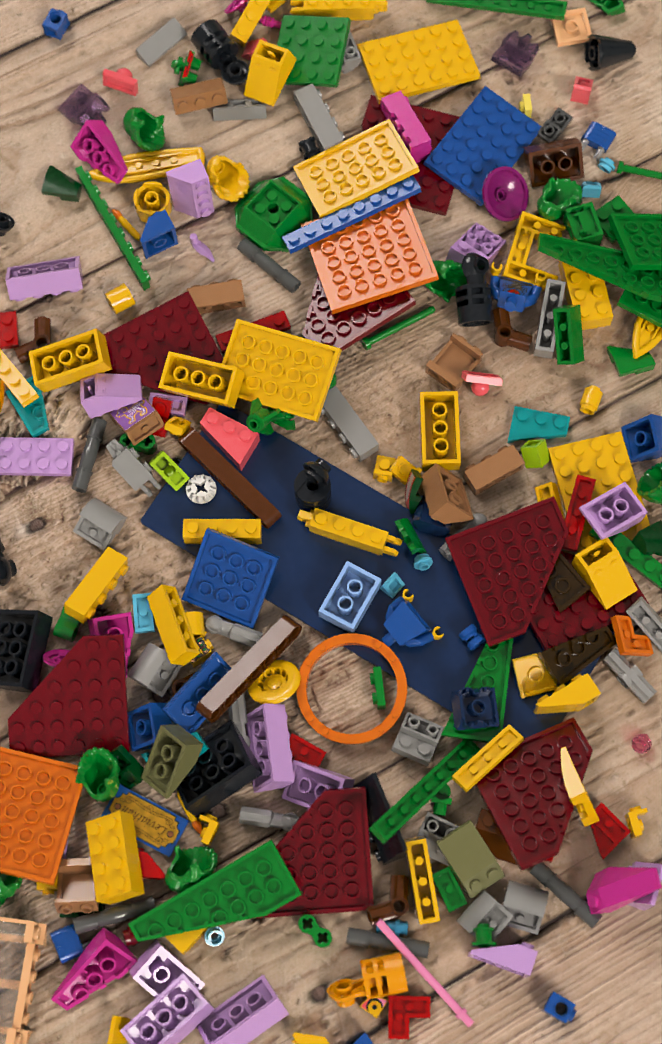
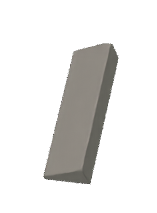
M173 17L136 49L137 57L150 67L187 35V32Z
M254 99L227 100V104L213 107L214 121L265 119L267 117L266 104Z
M641 596L626 610V613L662 652V618Z

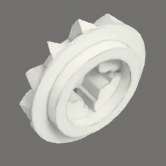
M204 474L194 475L193 478L188 480L186 494L194 503L204 504L214 498L216 484L210 476ZM205 484L204 489L206 492L200 491L197 493L196 485L202 486Z

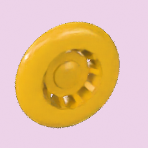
M275 660L247 689L248 694L254 701L261 704L280 703L292 696L297 690L301 679L300 672L289 661Z

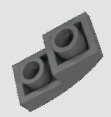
M558 107L551 118L547 119L540 128L538 136L547 142L555 141L567 128L573 117Z

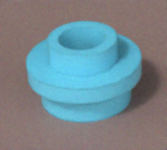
M600 158L598 167L602 171L609 174L615 170L614 162L610 158Z
M419 554L414 558L413 565L414 568L424 571L430 568L433 560L428 554Z
M219 926L209 927L204 933L205 942L213 947L219 946L225 938L224 931ZM217 933V936L211 938V934Z

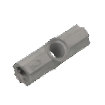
M616 648L603 659L606 665L617 675L618 681L625 688L630 689L643 704L657 692L644 679L641 670L635 664L629 663L623 655H619V651Z

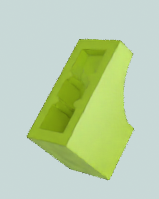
M160 451L148 463L175 491H178L190 479L164 451Z

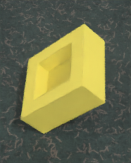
M523 94L522 101L519 102V110L529 118H531L532 114L530 94Z

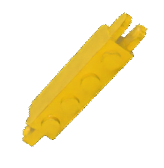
M290 0V4L293 6L290 14L297 16L345 17L354 21L372 20L374 14L387 11V0Z
M318 508L310 510V512L299 510L297 520L305 522V526L314 534L377 555L385 553L396 557L399 552L385 545L389 542L400 546L403 542L400 538L388 535L389 532Z

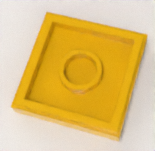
M537 653L512 659L521 698L549 692L557 688Z

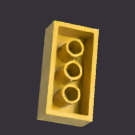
M559 260L558 267L561 279L566 282L564 292L567 304L580 305L582 330L610 326L613 313L605 281Z
M97 328L28 352L34 385L44 393L80 381V379L96 373L112 370L106 337Z
M169 351L158 388L169 393L235 409L245 372L237 367Z
M458 391L420 392L422 471H427L435 463L446 470H460Z
M117 811L86 822L96 901L111 905L145 894L133 814Z

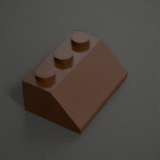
M576 137L523 147L525 166L532 188L546 185L551 177H554L555 180L557 178H570L571 180L585 178L582 143Z
M481 808L475 828L495 859L517 865L489 810Z

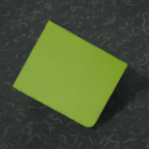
M545 439L528 440L520 448L526 468H543L550 461Z

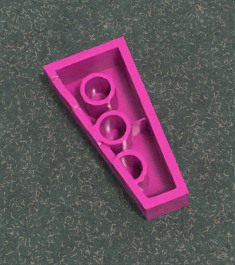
M401 90L381 98V109L386 119H390L414 161L418 163L426 160L430 155V150H432L431 138L411 108L408 98L403 95Z

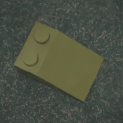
M178 724L161 725L141 779L163 797L169 799L197 762L203 743Z
M468 820L436 842L460 886L471 899L505 876L471 820Z

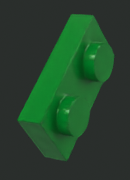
M381 666L373 667V673H370V683L375 685V692L372 693L373 704H377L378 710L385 709Z
M450 866L432 874L433 881L449 913L468 904Z

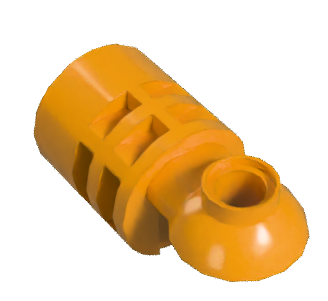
M401 953L359 960L363 978L356 980L340 979L327 988L329 997L336 1001L339 1007L352 1006L357 997L366 996L367 1000L408 992Z

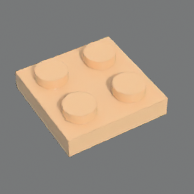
M585 8L567 10L564 21L551 19L557 47L589 42L590 38L588 36L592 35Z

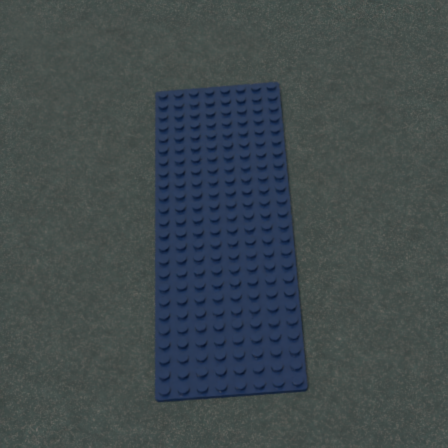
M219 405L216 411L247 426L246 420L249 415L237 408ZM201 431L200 435L272 503L282 515L269 529L262 525V544H250L280 557L265 600L326 637L331 638L349 632L319 617L318 611L345 563L348 561L381 578V586L393 572H396L405 585L393 599L379 588L354 633L368 635L383 642L382 637L389 632L384 626L388 606L399 596L402 597L403 591L408 589L409 591L405 596L411 597L414 594L413 601L410 602L432 630L437 626L441 627L435 633L439 636L444 634V636L440 640L434 639L423 646L409 648L406 645L400 646L397 642H394L389 648L396 654L403 666L407 686L448 711L453 712L450 699L451 693L465 687L484 649L486 640L475 650L470 651L467 643L459 638V634L471 624L477 627L479 634L483 635L453 559L451 561L447 560L439 551L440 547L446 542L445 538L452 535L448 534L438 537L421 532L413 526L427 552L425 554H428L433 560V564L429 569L421 571L414 568L413 565L414 558L419 553L417 552L412 555L404 541L400 546L389 542L386 543L385 546L396 549L399 552L398 556L395 557L385 553L377 555L314 534L305 526V522L297 520L299 510L301 509L298 507L295 499L294 481L298 473L304 470V463L315 462L320 457L276 431L270 435L259 433L260 441L243 470L240 471L228 459L225 453ZM187 452L178 466L190 479L194 475L204 474L210 476L216 484L214 498L207 503L197 504L191 501L186 494L188 481L178 491H175L166 482L142 517L141 524L197 557L201 544L184 543L183 519L255 518ZM325 461L331 468V471L328 473L331 482V502L324 511L389 532L388 535L402 540L395 526V521L408 518L412 524L415 513L411 514L407 508ZM205 484L202 486L196 485L197 493L200 491L206 492L204 489ZM528 626L525 634L513 638L503 729L510 724L524 739L561 723L568 713L534 714L533 711L536 707L535 704L538 702L537 700L546 694L551 696L555 692L554 690L526 698L520 697L512 659L544 651L530 626ZM609 628L612 634L614 635V630ZM359 645L343 646L376 667L381 666L382 671L396 678L391 665L378 652ZM601 656L578 674L583 676L588 673L590 676ZM571 679L565 683V686L569 685Z

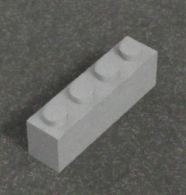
M314 84L294 91V101L313 137H315L321 152L345 141L342 131H338L335 118L330 116L327 103H323L322 94L319 89L315 88Z
M547 279L533 356L552 359L556 342L553 309L562 306L566 284L564 281Z
M334 386L328 390L321 415H326L329 426L337 430L340 441L343 444L346 443L350 448L348 451L351 456L361 462L377 452L379 444L339 389Z

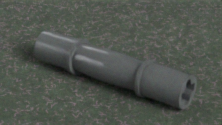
M244 238L239 243L237 249L249 258L251 262H255L266 273L275 278L277 283H280L291 293L298 290L301 281L288 272L287 269H283L271 257L263 253L261 248H258L247 238Z
M101 418L92 419L88 435L86 436L87 441L82 452L79 467L76 468V475L72 485V489L77 492L86 493L90 478L93 475L92 469L97 458L100 443L103 442L102 438L107 425V421Z
M543 862L536 864L529 873L541 882L545 888L548 887L588 926L593 928L601 919V914H591L587 900L584 901L571 887L557 877V873L555 874Z
M153 896L97 913L93 911L90 914L72 918L77 935L95 929L99 930L98 927L116 924L133 917L137 919V917L144 915L156 906Z
M348 928L346 944L366 947V949L371 947L389 952H400L384 934L373 933L371 930ZM398 937L415 957L428 958L430 942L411 939L410 937L407 939Z

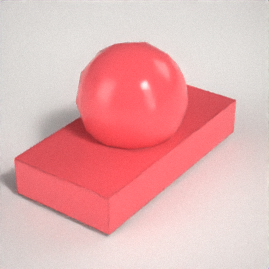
M120 68L116 72L104 69V86L133 96L137 95L138 80L133 78L129 69Z
M464 370L461 375L466 382H472L471 390L477 396L487 394L489 385L502 386L503 379L497 374Z

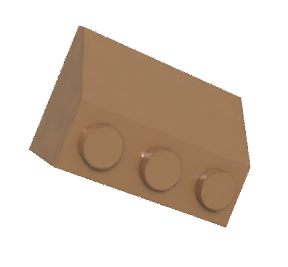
M436 463L421 475L423 478L421 488L425 494L429 515L433 520H438L443 524H450L474 519L462 479Z

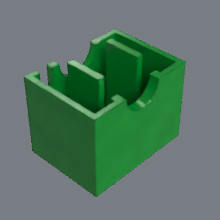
M589 202L567 208L563 224L566 225V231L569 232L570 239L600 246L604 233L593 203Z

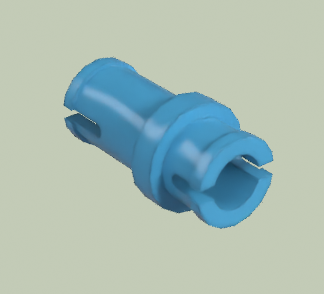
M400 919L384 921L397 936L399 934H408V921L402 922ZM376 926V930H377L376 933H379V932L383 933V932Z

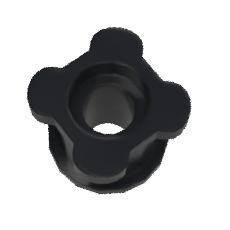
M313 136L298 143L299 150L304 153L303 157L305 160L320 153Z

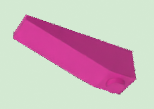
M86 120L71 144V149L80 160L89 163L92 168L98 169L103 175L119 184L128 169L112 132L102 120Z
M607 867L595 874L587 890L586 898L591 914L611 913L661 889L662 886L656 867Z

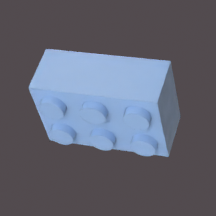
M347 561L318 611L319 617L349 633H354L381 586V578Z

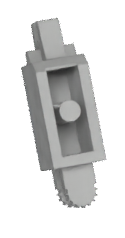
M116 439L111 440L106 445L107 450L113 457L112 466L135 491L141 488L147 496L151 497L153 495L152 491L145 486L148 480L158 490L162 487L153 477L151 472L153 468L146 461L142 462L138 458L140 454L133 447L131 449L128 446L125 447Z

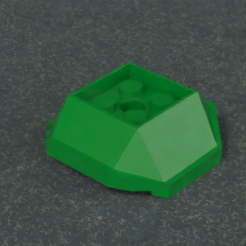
M284 176L258 182L235 206L236 230L263 251L289 252L282 237L302 228L301 224L313 220L309 196Z

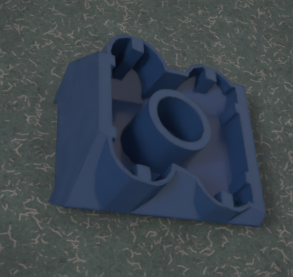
M421 495L422 499L412 521L413 526L421 532L438 537L448 535L451 531L452 523L443 524L438 520H433L429 515L425 495Z
M465 687L461 690L452 691L450 699L454 718L453 726L456 730L498 727L500 725L494 687L478 689Z

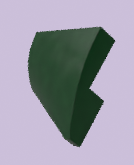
M50 165L45 175L41 192L43 195L58 196L64 201L79 202L82 184Z
M661 520L640 530L632 540L633 544L644 555L656 554L662 556Z
M122 744L113 749L110 753L117 758L120 767L119 783L128 789L140 784L143 780L141 779L144 771L143 766Z

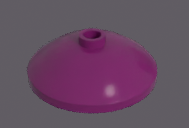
M503 166L493 169L487 175L483 183L482 197L484 205L491 216L499 221L509 222L518 219L522 211L525 212L528 205L529 192L523 176L514 168Z

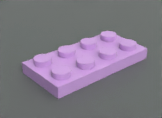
M0 437V475L72 476L74 438Z

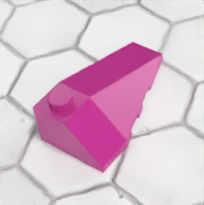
M131 612L88 619L90 635L124 634L127 679L128 659L131 653L130 646L134 633Z
M103 927L87 945L51 997V1000L68 1011L89 998V995L99 988L102 990L112 980L116 978L118 980L123 977L137 962V958L119 937Z

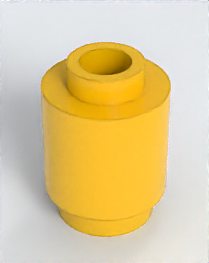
M591 385L585 388L579 404L581 412L593 415L598 410L603 395L599 387Z

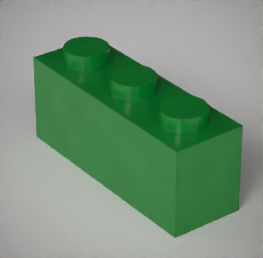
M563 305L554 308L557 365H574L584 361L580 305Z

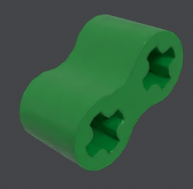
M124 433L120 437V443L126 447L130 441ZM152 434L137 445L133 446L130 443L128 446L130 449L133 447L137 452L144 453L145 455L154 454L158 448L156 439Z
M63 607L61 616L55 625L53 636L73 642L81 622L64 613Z
M306 914L300 917L298 925L301 932L312 936L319 948L324 949L331 945L332 935L330 931L321 928L314 916ZM311 919L313 927L311 929L308 927L304 929L303 921ZM326 933L328 935L326 937L328 942H321L320 944L318 942L320 940L318 935Z

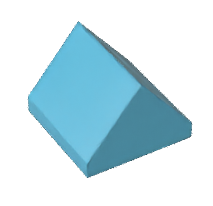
M583 181L582 197L600 198L601 184L599 182Z
M393 572L380 589L393 599L405 584L397 573Z

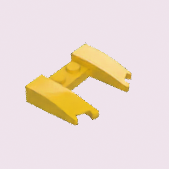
M522 211L501 277L536 285L535 277L537 272H540L539 279H543L546 274L547 279L557 280L559 276L525 264L533 239L538 240L540 233L562 238L561 231L565 230L566 226ZM546 284L544 286H541V291L545 292Z
M566 747L561 748L562 774L572 804L576 805L584 826H589L600 820Z

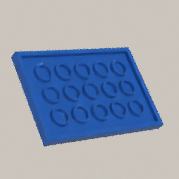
M485 86L428 156L423 165L482 207L484 204L482 188L487 175L498 167L507 166L512 168L523 155V147L530 146L542 126Z

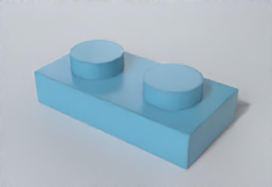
M151 593L132 595L136 634L155 632L154 616L147 596Z

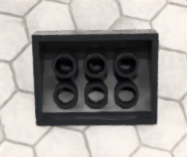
M0 609V689L32 693L38 686L43 664V654L46 651L53 617L37 610Z
M229 720L203 738L209 749L198 757L195 765L177 787L185 809L197 818L200 814L203 815L263 774L254 754L232 720Z
M376 772L354 786L366 787L368 829L390 809ZM369 829L370 843L374 842L377 849L374 850V854L378 862L382 861L383 866L406 857L408 849L400 830L382 844Z

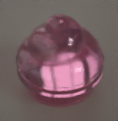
M638 734L633 737L632 748L635 752L644 754L651 749L652 742L647 734Z

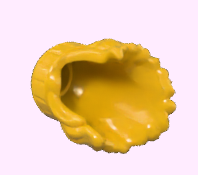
M223 155L214 156L209 160L206 172L210 185L220 199L230 202H237L240 198H244L247 192H249L250 181L247 170L244 169L242 163H236Z

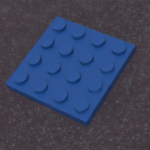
M207 528L182 600L253 629L280 557Z

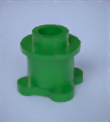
M478 924L477 928L473 929L476 942H472V947L488 948L497 946V942H492L494 928L490 927L489 924Z

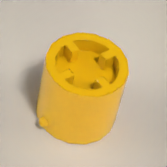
M124 283L104 294L115 314L136 304Z
M197 611L185 612L194 638L196 639L201 635L204 638L207 632L204 627L203 613Z

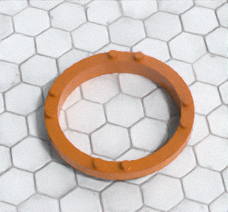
M347 633L328 638L308 654L299 670L301 679L296 693L300 710L308 724L317 733L333 742L357 745L376 740L396 724L404 710L407 699V679L403 666L396 654L387 645L371 636ZM347 645L364 646L378 652L391 665L397 680L396 701L390 714L377 727L358 734L340 733L322 724L310 707L307 693L308 680L316 663L331 650Z

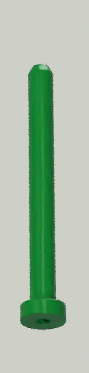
M619 161L616 172L618 174L627 172L662 180V172L624 165V161Z
M430 306L368 339L367 337L362 338L363 347L366 350L371 349L372 344L434 313L435 307Z

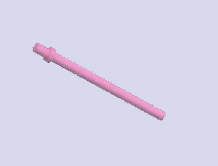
M379 919L375 925L456 1013L455 1017L461 1019L467 1027H470L474 1021L466 1013L467 1010L464 1007L461 1008L382 919Z

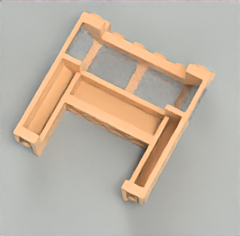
M0 917V1044H28L32 1031L24 1030V1027L28 1025L30 1013H27L28 1004H32L33 992H31V987L37 977V970L34 969L36 962H39L41 954L38 946H47V924Z

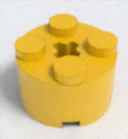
M155 181L145 182L139 189L135 190L133 201L137 215L142 222L147 223L148 218L157 211L166 210L168 216L171 214L172 204L169 191L161 183Z

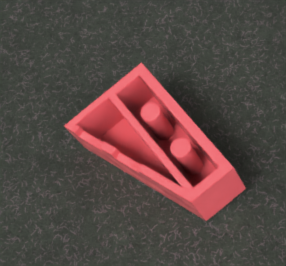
M211 407L208 408L200 421L201 430L242 471L260 441L259 433L251 431L247 426Z

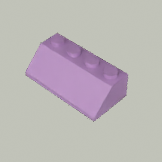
M201 159L166 172L174 210L195 218L207 217L214 212L209 177Z
M75 256L8 267L5 281L10 300L23 301L28 297L41 298L47 294L59 295L65 291H80V289H83L80 257Z
M264 703L247 714L248 723H246L247 736L251 741L249 748L263 773L252 781L254 793L284 788L292 784L295 777L285 704Z
M183 973L123 1027L120 1032L130 1044H178L215 1009Z
M262 975L215 1008L197 1026V1029L206 1044H248L289 1013L265 976Z

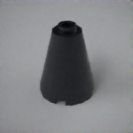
M600 35L588 36L590 40L585 43L584 49L586 63L589 62L591 67L588 68L591 71H598L632 59L636 53V46L632 41Z

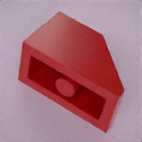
M138 848L142 879L165 880V873L147 852H144V848Z

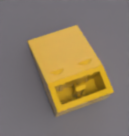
M259 40L251 58L244 91L245 97L274 107L297 60L290 50Z
M609 538L599 540L575 555L571 563L572 566L591 587V591L605 610L637 591L619 551Z
M588 673L583 676L578 674L571 679L569 685L565 686V684H562L554 690L555 692L551 696L546 694L538 699L533 712L534 714L581 711L594 703L601 692Z

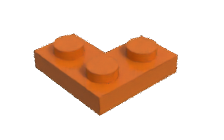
M615 615L611 618L619 655L649 657L654 654L650 638L647 635H635L630 616Z

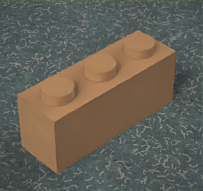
M222 77L170 89L176 115L228 103Z
M230 279L227 282H212L209 285H194L191 288H187L200 314L246 307L241 279Z
M513 444L509 447L507 445L501 447L497 451L498 453L493 456L491 454L487 455L481 460L482 462L477 465L471 464L465 469L463 478L475 496L524 469L525 462Z

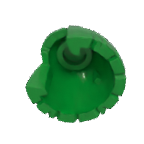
M661 462L648 469L637 485V493L642 498L662 505Z

